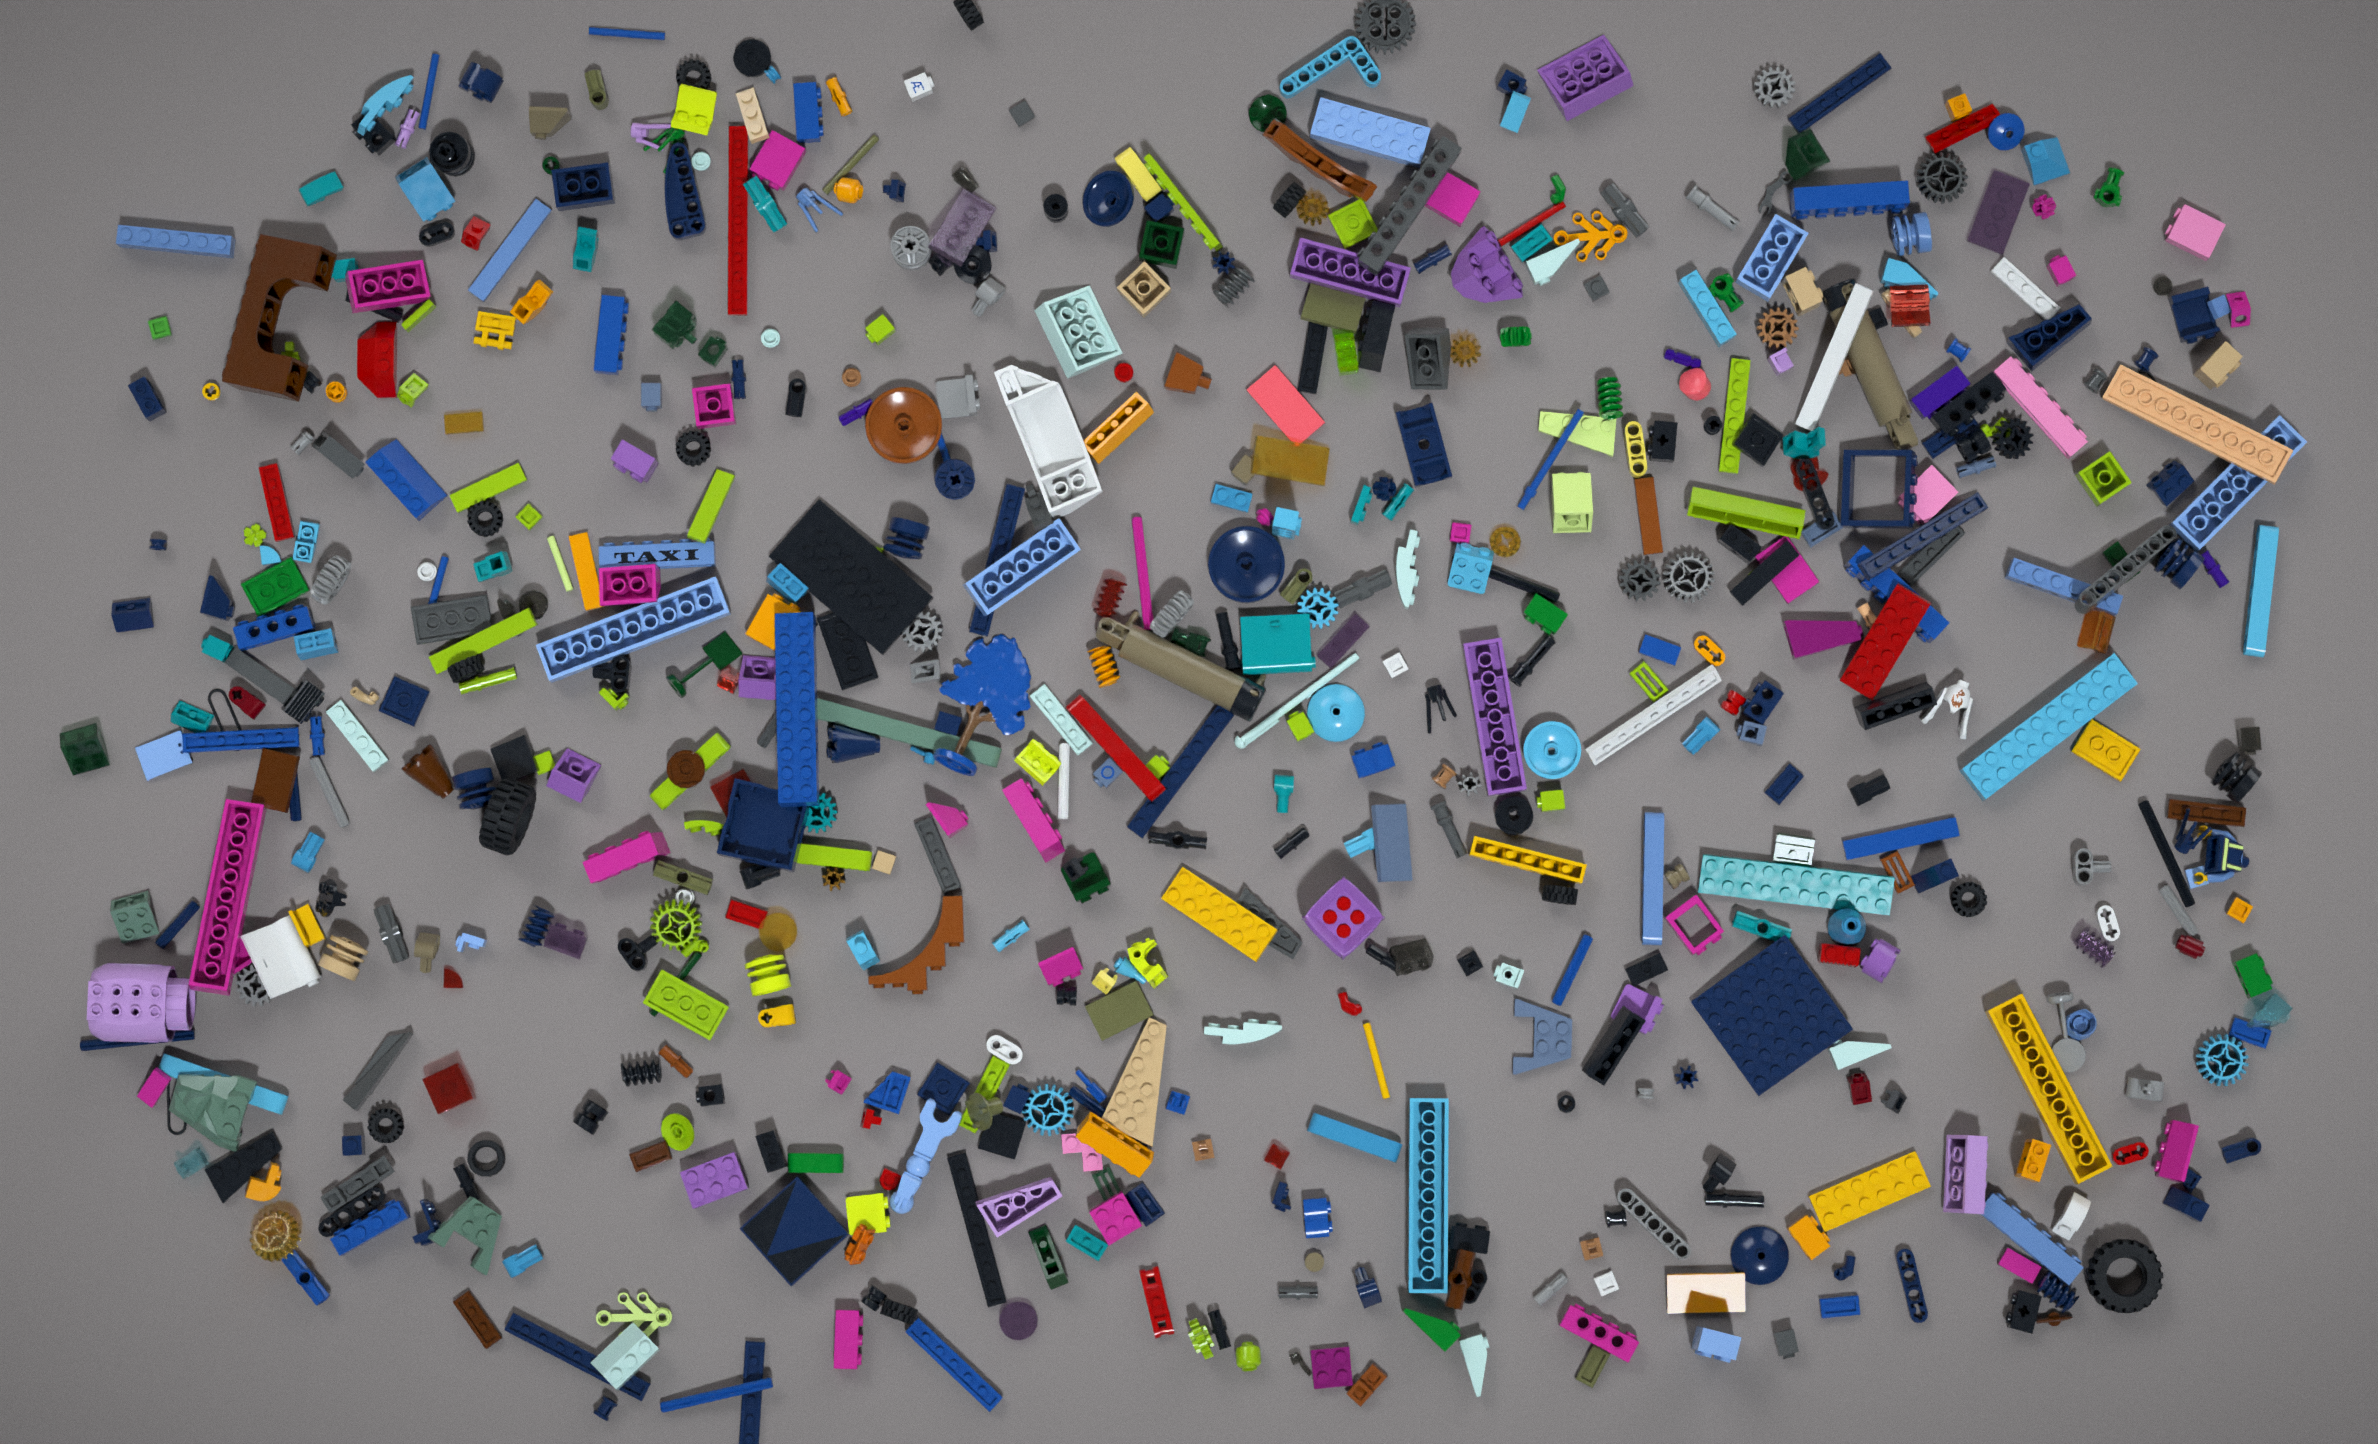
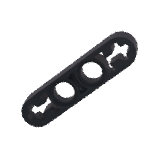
M1801 459L1795 466L1797 476L1816 525L1821 530H1828L1834 525V516L1814 464L1809 459ZM1802 462H1804L1805 465H1809V468L1807 469L1808 475L1811 473L1813 474L1812 477H1808L1805 480L1803 479V477L1807 475L1804 470H1800ZM1809 480L1815 481L1817 485L1814 491L1807 489L1806 484ZM1816 498H1820L1823 501V507L1820 509L1815 508L1813 505V501ZM1827 510V512L1823 513L1825 518L1830 519L1827 527L1825 524H1821L1823 520L1822 514L1817 515L1816 512Z
M379 1187L371 1188L323 1220L318 1226L319 1233L324 1237H331L334 1235V1232L347 1227L380 1205L386 1198L384 1190ZM373 1191H375L376 1193L380 1192V1200H372L370 1202L372 1206L370 1207L368 1201L364 1199V1197L367 1196V1199H370L374 1196L372 1193ZM358 1201L365 1203V1210L363 1212H357L355 1209V1204ZM342 1212H346L349 1215V1220L346 1223L339 1221V1214ZM334 1218L340 1227L337 1229V1225L330 1229L331 1233L324 1232V1224L331 1225L334 1223L332 1220Z

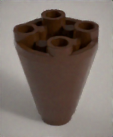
M431 744L427 745L422 750V753H416L401 768L406 775L442 799L454 790L453 784Z

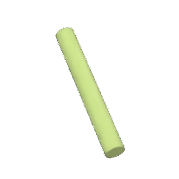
M550 536L547 540L566 592L572 591L573 586L555 537Z

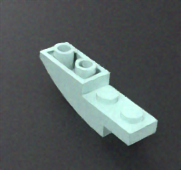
M1411 529L1406 548L1398 547L1396 558V582L1404 609H1408L1409 605H1413L1415 594H1412L1413 586L1417 587L1419 575H1416L1417 570L1410 569V566L1414 567L1416 555H1413L1414 547L1418 548L1420 537L1417 536L1418 531Z
M1248 1019V1022H1244L1243 1030H1239V1026L1236 1025L1220 1028V1024L1209 1023L1208 1027L1204 1026V1035L1223 1036L1222 1044H1245L1270 1037L1281 1031L1282 1026L1278 1025L1277 1021H1267V1024H1259V1020Z

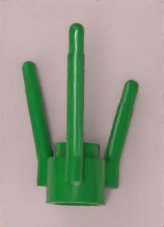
M673 127L667 128L652 143L656 144L666 137V140L658 148L660 152L669 142L672 144L683 143L685 141L683 139L685 132ZM647 145L643 150L647 151L651 147Z

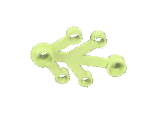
M622 1292L618 1295V1301L624 1304L633 1314H611L609 1311L603 1310L596 1315V1321L601 1326H607L611 1322L634 1321L633 1323L639 1328L644 1321H653L645 1331H642L648 1338L659 1326H667L672 1321L671 1311L665 1307L658 1308L649 1299V1295L646 1292L639 1293L637 1301L645 1304L652 1313H644L630 1300L628 1293ZM623 1294L627 1296V1300L625 1302H622L620 1300V1297ZM641 1294L646 1295V1301L642 1302L640 1300ZM661 1313H664L666 1315V1319L664 1321L659 1319V1315ZM603 1314H606L608 1316V1320L606 1322H603L601 1320V1316Z

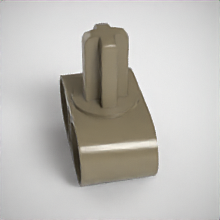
M420 932L416 940L414 957L420 958V971L423 973L431 972L432 959L435 958L440 945L439 934Z

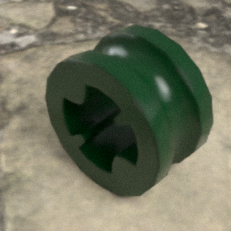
M551 156L545 158L542 163L544 171L549 175H552V171L550 168L546 169V166L549 165L550 161L553 164L556 162L554 170L560 169L559 161Z

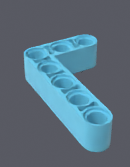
M1349 36L1283 79L1280 83V94L1284 98H1292L1348 60L1367 87L1375 88L1380 84L1381 72L1360 41L1354 36ZM1348 43H1354L1356 45V49L1348 50L1346 48V45ZM1333 53H1338L1341 58L1338 61H1334L1330 56ZM1360 58H1364L1367 61V64L1364 66H1360L1357 64L1356 61ZM1321 63L1325 66V69L1317 71L1314 68L1315 65ZM1306 74L1309 76V80L1302 82L1299 80V76ZM1369 74H1375L1377 75L1378 79L1374 82H1371L1368 80L1367 76ZM1286 84H1290L1294 89L1291 92H1285L1283 87Z

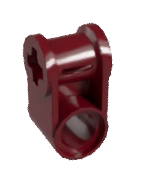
M235 686L229 691V699L253 720L266 706L259 698L240 686ZM236 691H237V692H241V696H242L241 699H238V698H237V699L235 700V698H236L235 692H236Z

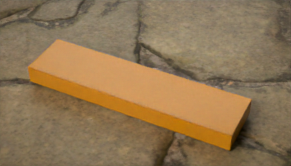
M588 532L568 536L585 611L605 607L600 606L599 580Z

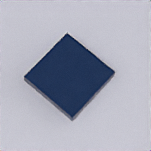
M394 676L379 712L415 727L430 692Z
M937 1062L917 1095L926 1101L930 1098L934 1099L936 1107L950 1116L970 1082Z

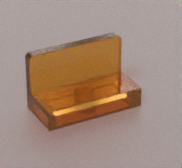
M2092 610L2085 614L2077 646L2106 654L2116 617L2105 612Z

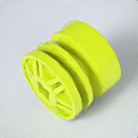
M783 954L758 957L744 964L745 969L754 968L755 970L747 973V977H757L756 981L749 984L753 997L791 987L789 975L779 974V970L784 969L786 964L777 965L776 963L784 960Z

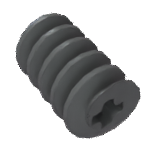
M1235 267V274L1229 273L1228 275L1230 280L1225 278L1223 280L1225 285H1218L1220 291H1213L1215 297L1227 308H1229L1227 303L1234 305L1233 297L1239 299L1237 292L1245 293L1242 288L1243 286L1250 287L1248 281L1255 282L1254 278L1242 267H1240L1241 269Z

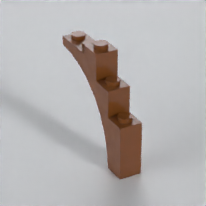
M1273 120L1263 133V136L1291 161L1301 164L1315 177L1326 181L1344 196L1349 198L1352 196L1367 202L1377 188L1373 182L1354 174L1316 150L1281 122Z
M943 896L942 913L938 927L925 949L910 963L898 970L883 975L869 976V985H873V988H885V984H892V988L904 987V984H907V991H912V995L924 994L923 991H928L927 967H930V971L942 970V967H946L945 944L949 943V947H960V943H965L963 896Z

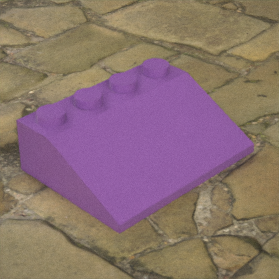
M1605 35L1592 40L1537 70L1566 121L1634 86L1629 70Z

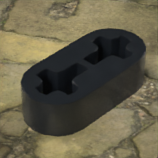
M440 223L423 229L419 234V240L424 246L431 247L451 240L455 235V229L450 223ZM444 227L451 229L448 232V236H445V234L438 235V233L444 231ZM426 233H429V235L436 234V236L430 238V242L423 240L426 237Z

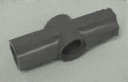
M1614 183L1600 193L1612 208L1616 218L1621 223H1624L1636 238L1649 228L1647 223L1637 213L1635 205L1623 196Z
M1385 569L1368 578L1363 577L1333 594L1341 609L1358 600L1362 601L1373 596L1375 592L1391 586L1392 581Z
M390 904L373 909L380 927V936L384 945L387 946L392 963L395 964L408 959L409 956L402 940L403 934L398 922L396 923Z

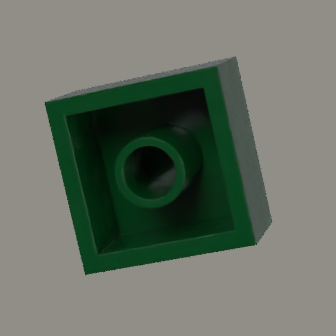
M1147 220L1139 261L1177 269L1185 232L1184 228Z

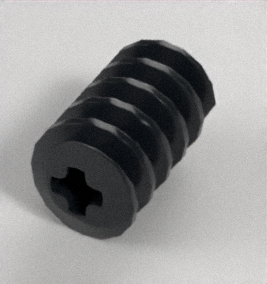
M651 1059L650 1065L644 1060L642 1066L636 1061L635 1067L632 1066L631 1062H628L627 1068L621 1063V1075L625 1085L629 1087L632 1081L634 1086H637L639 1080L642 1085H645L646 1080L653 1084L654 1078L657 1083H660L662 1079L660 1059L658 1064L655 1063L654 1059Z

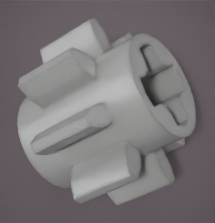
M1472 772L1467 778L1465 775H1462L1464 781L1458 782L1463 787L1460 793L1465 790L1467 797H1469L1470 792H1474L1477 795L1476 787H1482L1481 784H1477V780L1480 777H1472ZM1468 780H1472V783L1475 784L1471 789H1468V786L1464 784Z

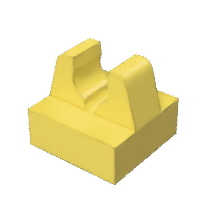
M1108 968L1101 970L1092 982L1094 986L1106 995L1113 988L1118 977L1116 974L1113 978L1107 975Z

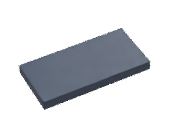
M1406 804L1372 805L1378 882L1412 881Z

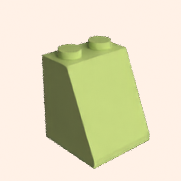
M1561 472L1552 474L1553 533L1591 532L1593 519L1591 473L1578 472L1566 474Z

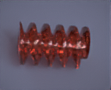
M1112 578L1103 580V583L1107 586H1101L1100 590L1104 593L1098 594L1102 601H1096L1095 604L1099 608H1093V612L1103 618H1111V615H1117L1113 608L1120 607L1116 603V600H1122L1118 593H1125L1121 586H1127L1126 583Z

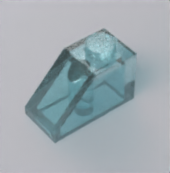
M2275 993L2264 1002L2247 1023V1026L2249 1028L2275 1027L2280 1023L2285 1024L2291 1017L2289 1013L2293 1008Z

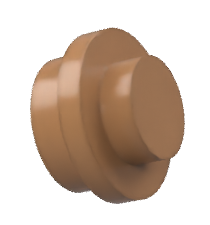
M855 368L846 369L842 374L843 383L848 387L857 386L861 381L860 372Z

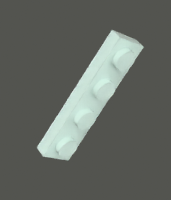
M342 700L326 711L373 772L389 761Z

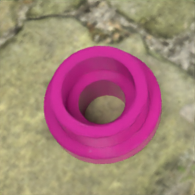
M1263 508L1256 512V519L1261 525L1270 526L1274 517L1269 510Z

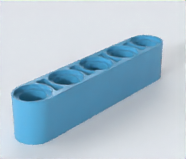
M1313 1113L1307 1129L1311 1133L1395 1163L1403 1145Z

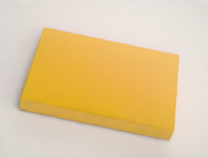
M2091 719L2071 752L2121 782L2141 749Z

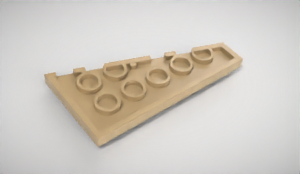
M1149 1017L1102 1119L1128 1136L1153 1147L1167 1025Z

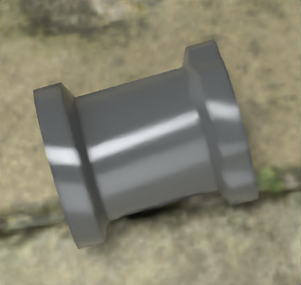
M2095 368L2093 375L2088 382L2084 383V386L2098 394L2099 388L2109 377Z

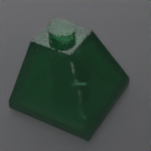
M1811 129L1788 139L1785 165L1795 181L1830 162Z

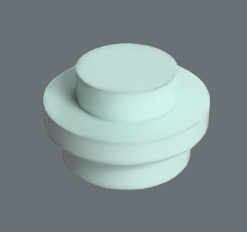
M697 152L693 155L691 162L696 170L704 171L710 166L711 160L707 153Z
M767 329L762 333L761 341L765 347L774 348L780 342V335L774 329Z

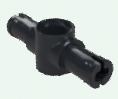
M1150 831L1149 837H1155V839L1149 838V844H1162L1177 850L1189 849V847L1206 849L1207 844L1200 843H1207V837L1190 836V834L1180 831L1167 833ZM1174 836H1182L1184 839L1183 843L1178 846L1173 844Z

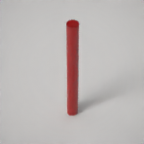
M1563 201L1557 203L1497 240L1502 247L1566 207Z

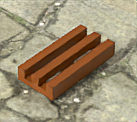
M1898 851L1880 859L1887 875L1893 876L1886 862L1889 860L1902 888H1899L1896 880L1894 881V889L1897 894L1915 886ZM1893 857H1896L1909 883L1908 885L1905 884L1894 860L1892 859Z

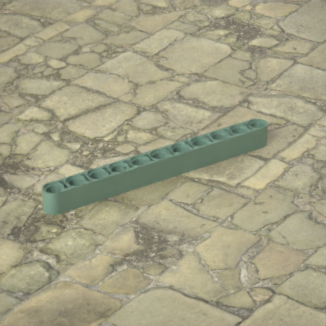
M817 698L818 720L932 751L942 748L954 752L961 738ZM970 740L962 756L972 762L997 768L1002 749Z

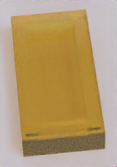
M483 412L444 415L446 435L484 431Z

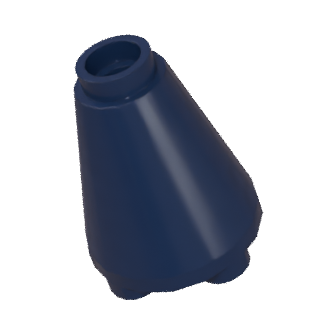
M833 725L832 728H828L827 735L828 739H830V747H827V758H830L832 763L871 756L880 752V738H875L874 735L840 725Z

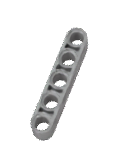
M1624 1188L1618 1191L1616 1195L1617 1202L1676 1259L1685 1260L1689 1258L1691 1254L1689 1245L1632 1190ZM1625 1191L1631 1196L1627 1203L1622 1202L1620 1199V1195ZM1637 1205L1644 1207L1645 1211L1642 1216H1637L1634 1212ZM1653 1218L1659 1223L1655 1230L1650 1229L1648 1225L1649 1221ZM1666 1232L1672 1234L1673 1238L1670 1243H1665L1662 1239L1663 1234ZM1679 1246H1684L1687 1250L1686 1255L1683 1257L1677 1255L1676 1251Z

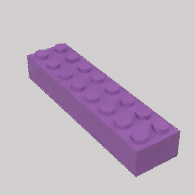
M1502 638L1464 643L1462 647L1487 796L1526 791L1527 787Z

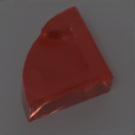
M444 969V988H464L463 981L456 972Z

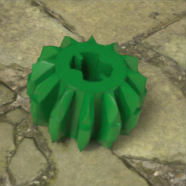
M1527 326L1506 327L1500 330V341L1503 347H1522L1531 344L1532 334Z

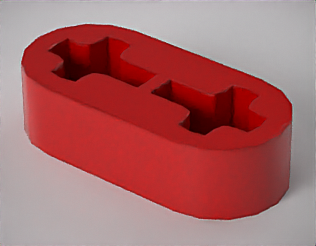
M2136 1142L2115 1149L2111 1157L2116 1165H2126L2146 1158L2149 1150L2145 1143ZM2138 1145L2140 1148H2144V1151L2141 1152L2142 1156L2139 1154L2132 1155L2131 1151L2137 1150ZM2119 1151L2121 1154L2128 1153L2129 1155L2123 1158V1162L2116 1159Z

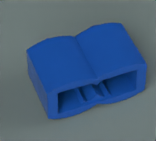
M1383 742L1372 745L1373 749L1365 751V748L1354 751V756H1351L1358 779L1396 766L1388 744L1384 745Z
M1326 1198L1303 1199L1306 1238L1329 1237V1233L1333 1232L1332 1221H1328V1213H1331L1330 1201L1327 1202Z

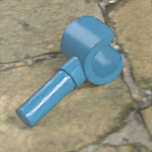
M914 746L911 747L910 750L925 756L924 763L934 764L935 759L932 753L922 751Z

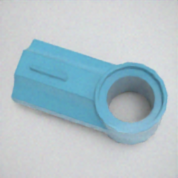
M1373 828L1343 843L1350 858L1367 850L1375 849Z

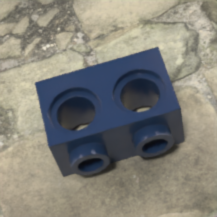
M144 376L128 385L148 421H152L167 413L148 378Z
M1766 680L1762 684L1759 682L1753 690L1755 695L1752 699L1748 698L1742 706L1745 709L1742 714L1760 725L1764 724L1784 695L1782 691ZM1765 689L1771 691V699L1763 698L1762 691ZM1753 705L1761 708L1760 715L1752 713L1751 707Z

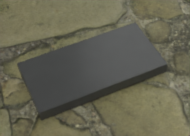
M487 594L410 607L417 645L470 637L492 626Z

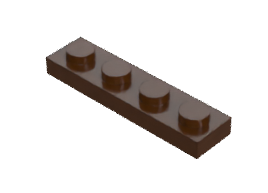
M2168 800L2167 819L2183 821L2186 809L2189 808L2190 813L2187 821L2245 827L2246 808Z

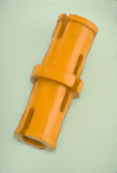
M834 77L826 81V85L832 94L831 99L836 103L841 116L844 117L851 114L852 109L847 102V95L842 91L837 78Z

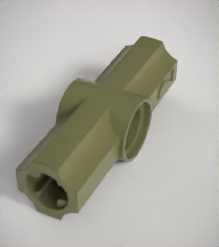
M658 860L653 873L655 877L708 895L713 883L711 878ZM687 873L688 880L680 883L678 880L679 874Z

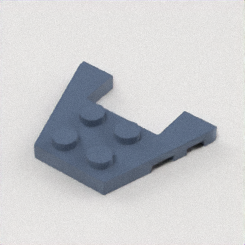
M1514 999V1017H1534L1533 1058L1513 1057L1512 1075L1571 1058L1572 1019L1519 999Z

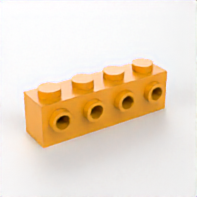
M1135 392L1084 440L1089 455L1098 464L1154 413L1149 403Z
M1091 1111L1077 1128L1075 1137L1081 1143L1089 1145L1098 1154H1103L1114 1164L1126 1169L1131 1175L1140 1178L1152 1163L1154 1156L1152 1150Z

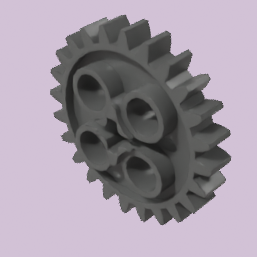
M1364 0L1365 8L1359 6L1358 9L1362 14L1357 13L1355 16L1360 20L1354 23V25L1360 26L1355 29V32L1361 33L1358 36V40L1364 39L1363 46L1369 44V51L1376 48V54L1381 49L1384 55H1386L1387 50H1390L1391 54H1393L1394 48L1401 51V44L1407 47L1406 40H1412L1409 34H1415V30L1411 27L1416 26V22L1411 21L1415 19L1414 14L1410 15L1413 8H1406L1408 2L1406 1L1402 4L1401 0H1370V3ZM1384 7H1387V40L1383 39ZM1374 10H1378L1381 13V16L1379 18L1372 17L1371 12ZM1398 11L1400 16L1392 18L1390 12ZM1392 29H1396L1400 32V35L1392 37L1389 32ZM1371 30H1380V36H1372L1370 33Z

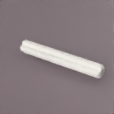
M1061 743L1059 745V762H1061L1058 787L1059 819H1068L1070 745L1068 743Z

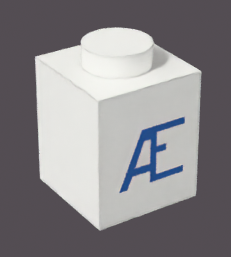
M925 72L904 81L912 102L932 94V87H935L931 76L927 77Z

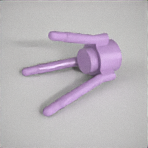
M632 123L631 137L636 138L637 143H643L658 149L660 146L645 140L644 137H648L649 129L671 128V124Z

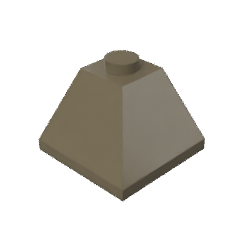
M529 106L530 133L532 136H535V139L545 140L546 137H552L568 123L572 115L567 108Z

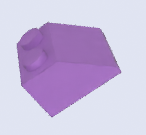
M743 655L739 675V697L776 700V660L774 657Z
M567 748L552 769L547 787L581 803L589 792L601 765Z

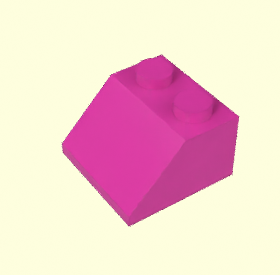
M1073 947L1038 963L1047 984H1052L1053 987L1064 983L1063 979L1070 976L1073 979L1081 975L1080 971L1084 970Z

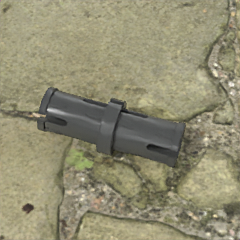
M1279 1286V1292H1287L1279 1293V1299H1318V1293H1310L1318 1292V1286Z

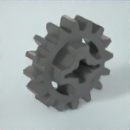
M1634 560L1633 566L1630 563L1626 565L1628 570L1622 569L1621 572L1624 576H1619V579L1623 580L1619 587L1625 588L1622 592L1623 594L1629 593L1628 599L1634 596L1636 602L1639 597L1646 601L1647 595L1650 598L1653 597L1652 591L1657 593L1658 589L1655 586H1659L1661 582L1656 581V579L1660 577V574L1654 573L1657 570L1656 567L1650 568L1651 562L1645 565L1644 560L1640 564ZM1638 568L1636 574L1628 575L1632 570ZM1645 570L1651 574L1652 578L1646 575ZM1639 576H1641L1642 580H1644L1645 582H1642L1641 585H1638V581H1635L1634 579H1637ZM1627 583L1632 584L1635 588L1634 591L1629 588ZM1645 586H1651L1648 591L1642 593V589Z

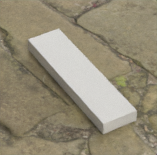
M2005 257L1990 271L2042 319H2051L2061 308Z

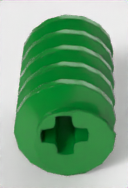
M1605 377L1597 381L1599 415L1603 419L1612 420L1623 416V412L1620 411L1623 409V406L1619 404L1622 402V398L1619 397L1622 392L1618 390L1621 388V384L1615 383L1618 381L1616 377Z

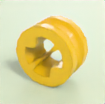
M208 383L202 389L203 396L208 400H216L220 396V388L214 383ZM215 387L214 390L216 391V394H212L211 397H208L209 393H206L207 389Z

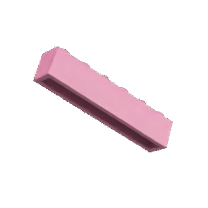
M2010 356L1993 373L2005 386L2006 391L2064 456L2069 459L2088 442L2086 440L2087 436L2082 430H2077L2073 426L2074 422L2068 415H2063L2058 403L2051 401L2047 397V391L2042 386L2038 387L2034 382L2036 381L2035 378L2021 368L2023 367L2021 362L2017 358L2013 359Z

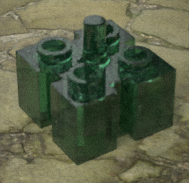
M675 300L666 311V314L651 330L656 337L673 350L675 347L678 348L685 339L691 344L696 342L697 338L691 332L697 325L695 323L697 319L694 314Z

